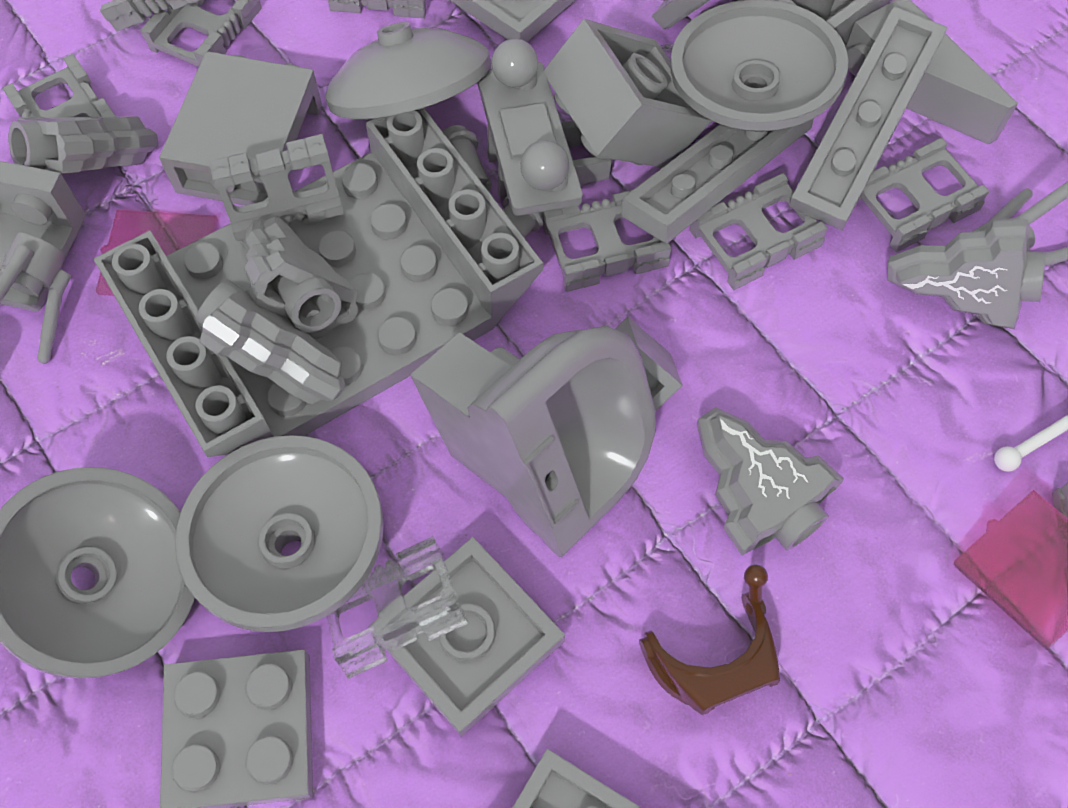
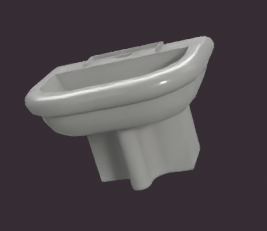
M601 326L587 330H574L553 334L536 345L521 359L502 347L489 352L459 332L410 374L450 455L505 496L523 522L543 539L546 545L559 557H563L620 501L637 480L649 457L656 432L655 407L641 354L628 334L611 327Z

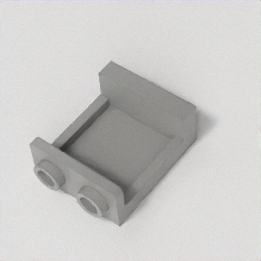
M206 51L159 156L175 193L222 201L218 189L216 190L212 181L209 161L245 152L248 159L256 158L255 154L278 148L280 152L288 150L286 142L297 140L306 113L317 115L322 105L314 70L301 68L293 64L283 65L249 59L240 55H225ZM259 179L229 186L227 189L232 203L246 206L262 202L268 197L265 185Z

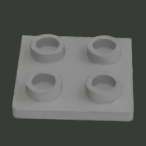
M0 161V264L18 233H26L40 238L59 248L67 256L86 214L62 174ZM11 287L0 304L30 311H39L44 305L49 290L42 288L39 296L35 297Z

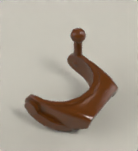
M755 564L746 568L744 580L749 586V592L741 596L745 612L756 633L755 638L747 651L729 664L710 668L686 665L672 657L661 647L652 630L645 632L644 638L639 640L642 653L655 680L672 697L689 705L701 715L709 713L716 706L732 701L767 685L770 687L775 686L780 682L777 651L769 624L764 615L766 614V606L762 599L763 586L768 581V574L763 566Z

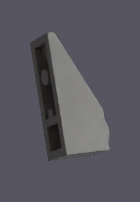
M894 0L854 22L846 45L849 71L856 77L893 6L926 19H931L911 0ZM945 33L906 109L989 145L998 139L1018 103Z

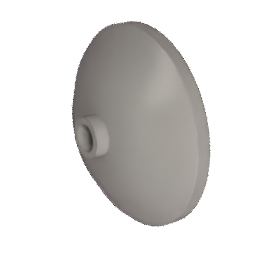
M739 0L716 6L699 14L681 30L672 48L671 76L674 86L682 99L702 116L734 129L744 131H775L807 122L827 110L836 101L844 87L849 61L845 44L840 35L828 22L815 13L781 1Z
M409 22L394 23L377 31V40L363 46L351 55L332 78L325 98L329 110L334 115L348 119L381 118L421 109L453 97L480 81L491 68L489 51L477 40L446 29L434 27L411 29Z
M296 435L258 440L242 446L219 460L193 487L184 503L177 523L175 535L177 564L184 583L191 594L206 610L220 620L250 631L279 632L296 629L316 622L333 613L345 604L363 585L377 560L381 548L384 527L383 510L374 483L366 470L352 455L338 446L321 439ZM291 541L301 542L299 550L294 554L281 555L282 549L287 543Z
M83 467L58 471L44 476L18 491L0 509V644L11 655L36 670L55 676L77 679L113 675L132 668L156 654L181 628L195 599L184 583L176 559L175 535L181 513L179 509L164 493L143 479L129 473L107 468ZM78 567H85L91 570L95 576L93 588L82 590L75 587L71 581L72 570Z

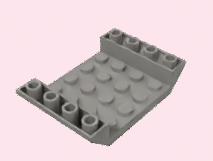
M424 108L398 115L374 118L366 122L371 153L333 171L344 211L343 215L310 223L306 214L303 215L301 221L293 218V221L287 224L305 246L323 257L337 274L346 278L357 290L356 304L358 306V314L353 321L340 324L330 331L306 332L342 362L340 375L343 377L346 387L340 396L333 401L320 400L310 405L291 395L269 378L248 371L227 356L217 355L199 342L202 326L196 322V315L208 295L226 279L244 291L250 290V281L244 268L247 263L245 256L248 252L245 239L236 241L231 223L167 256L151 230L93 258L207 457L228 455L242 446L270 437L307 435L408 378L413 371L459 332L471 340H475L493 330L543 271L541 259ZM326 175L296 190V192L324 186L327 182Z

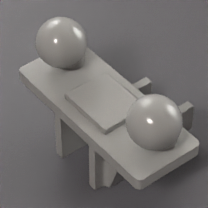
M521 39L506 40L498 45L493 53L492 69L477 82L488 122L489 162L498 161L499 200H504L508 196L512 213L516 216L578 206L582 203L583 193L581 185L609 179L612 160H603L597 157L572 160L569 148L583 145L581 131L574 120L560 121L549 82L543 74L544 65L538 62L537 54L533 47Z

